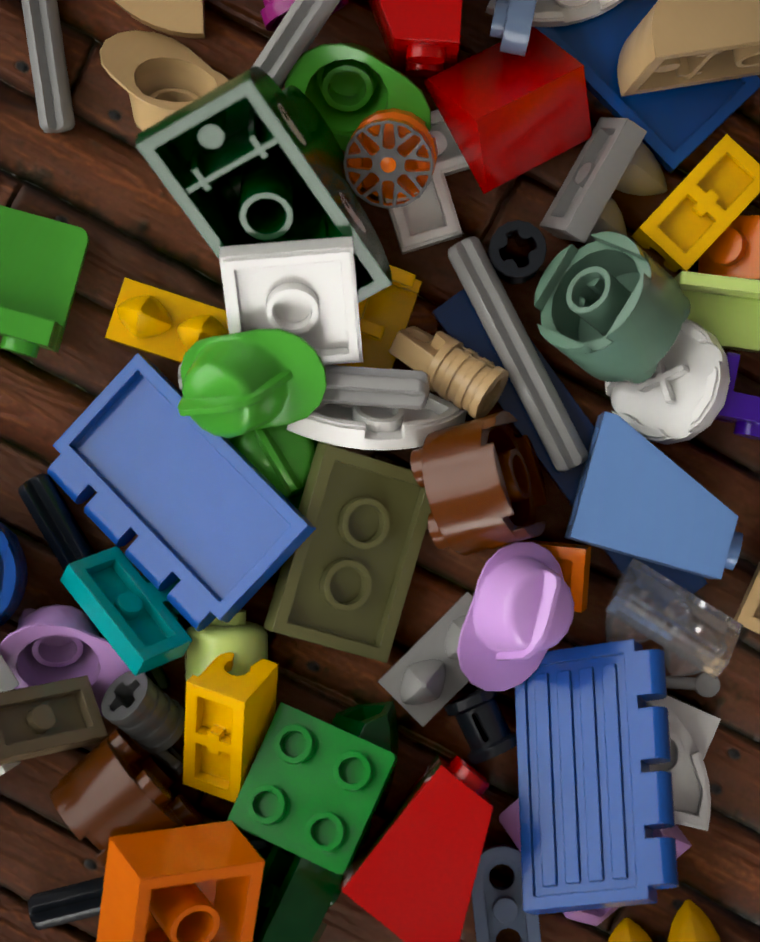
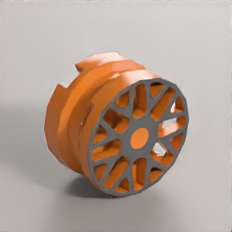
M397 108L378 110L361 121L347 144L343 161L346 180L357 196L370 205L390 209L406 206L423 194L430 184L438 157L436 139L429 132L425 121L412 112ZM363 187L366 191L362 192L360 189ZM372 193L373 195L378 196L379 201L373 200L368 195ZM408 197L405 201L397 202L398 198ZM384 198L393 199V202L386 203Z

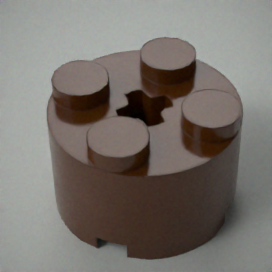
M501 411L430 433L425 438L423 447L411 452L410 465L413 476L419 486L425 487L432 511L428 516L429 533L439 550L452 548L458 554L468 556L538 537L544 532L546 520L535 523L536 507L547 504L546 488L541 466L528 435L515 437L507 425L518 421L510 412Z
M119 728L110 733L66 773L50 792L51 801L66 825L80 841L87 836L101 851L95 858L105 867L110 836L204 824L202 816L187 799L181 795L175 797L169 790L176 783V779L169 769L151 754L142 760L141 757L143 755L140 749Z

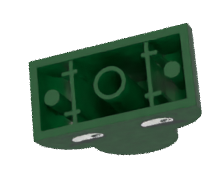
M253 66L138 133L135 146L219 260L221 246L352 236L358 303L392 285L391 270L382 244L365 211L356 199L355 192L346 180L343 165L344 154L320 112L297 87L291 85L281 90L264 70Z

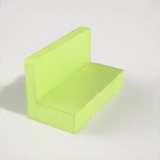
M681 271L674 277L680 285L682 293L690 302V313L687 319L698 323L715 335L723 349L760 353V280Z

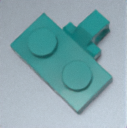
M117 546L67 565L60 581L134 676L184 656L193 640L177 621V615L180 613L167 600L169 592L180 581L179 578L166 590L158 591L144 575H140Z

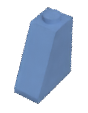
M606 411L598 415L588 450V459L584 464L564 538L708 579H722L724 568L733 570L736 566L742 547L743 533L735 531L739 516L620 416Z

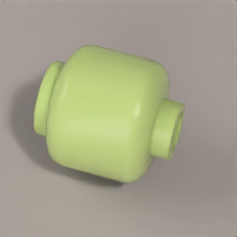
M241 609L228 623L215 618L202 631L197 632L192 626L186 630L193 640L185 653L186 681L192 675L199 677L216 657L224 653H234L233 668L227 673L237 676L248 673L250 666L262 658L268 660V633L261 625L246 621V610Z

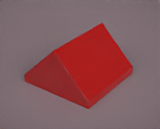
M531 27L525 57L499 52L501 42L424 81L483 194L586 142L592 136L584 65L534 27Z

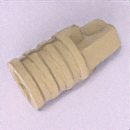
M409 326L405 330L401 329L398 331L389 350L390 354L411 369L427 373L431 392H437L440 397L447 401H452L456 407L466 410L474 419L484 417L490 412L500 398L509 377L507 370L501 366H495L493 362L485 357H480L477 352L464 347L462 342L443 331H437L435 336L416 326Z

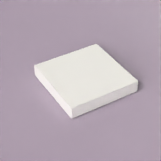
M352 236L220 247L219 258L229 334L255 329H282L304 339L317 351L324 365L363 362Z

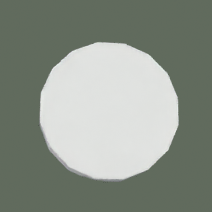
M686 319L674 344L658 362L657 369L651 378L638 384L630 383L628 380L619 382L605 381L606 395L611 397V405L614 409L612 413L620 416L648 441L669 445L691 440L712 424L725 404L730 384L727 355L715 335L698 323Z

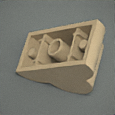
M658 0L626 39L620 51L617 78L621 97L760 75V0Z

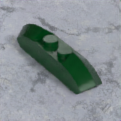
M394 701L360 704L336 713L331 725L384 748L397 756L398 723ZM396 765L379 800L378 805L381 807L384 806L391 788ZM371 821L366 829V832L362 838L359 847L364 843L369 834L371 828ZM273 845L264 863L252 942H318L328 925L322 922L328 908L340 896L344 875L336 874L279 846Z

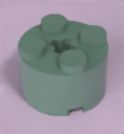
M602 231L590 235L595 241L579 249L573 244L569 245L550 262L544 271L535 292L534 306L540 310L541 325L537 324L544 339L592 377L607 382L628 380L634 384L642 383L651 378L657 369L658 362L674 344L682 324L689 316L690 302L682 293L680 285L673 276L630 238L617 232Z

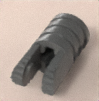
M131 671L122 674L109 686L103 697L101 705L103 716L112 724L117 725L126 734H129L140 747L150 753L174 774L180 776L183 773V756L172 745L180 738L184 731L185 707L160 690L146 674L142 673L134 676Z

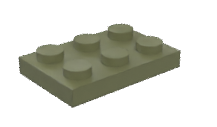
M318 442L298 508L300 513L316 529L281 566L263 628L282 635L387 663L427 528L428 516L431 513L425 487L422 488L418 485L412 470Z

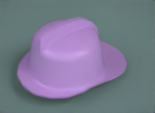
M514 542L498 549L485 563L460 632L457 648L460 670L471 684L485 691H506L522 684L538 669L547 650L557 645L568 633L573 621L574 601L571 590L564 581L560 564L548 549L534 542Z
M56 604L38 609H25L19 617L17 630L8 634L0 643V654L20 684L15 689L88 675L101 716H103L101 710L102 700L107 689L119 676L130 671L109 642L100 637L98 628L87 614L73 606Z

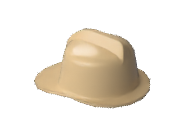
M133 30L117 33L105 40L99 52L102 67L113 80L129 93L134 121L141 131L229 81L224 75L212 69L188 47L171 37L156 32Z

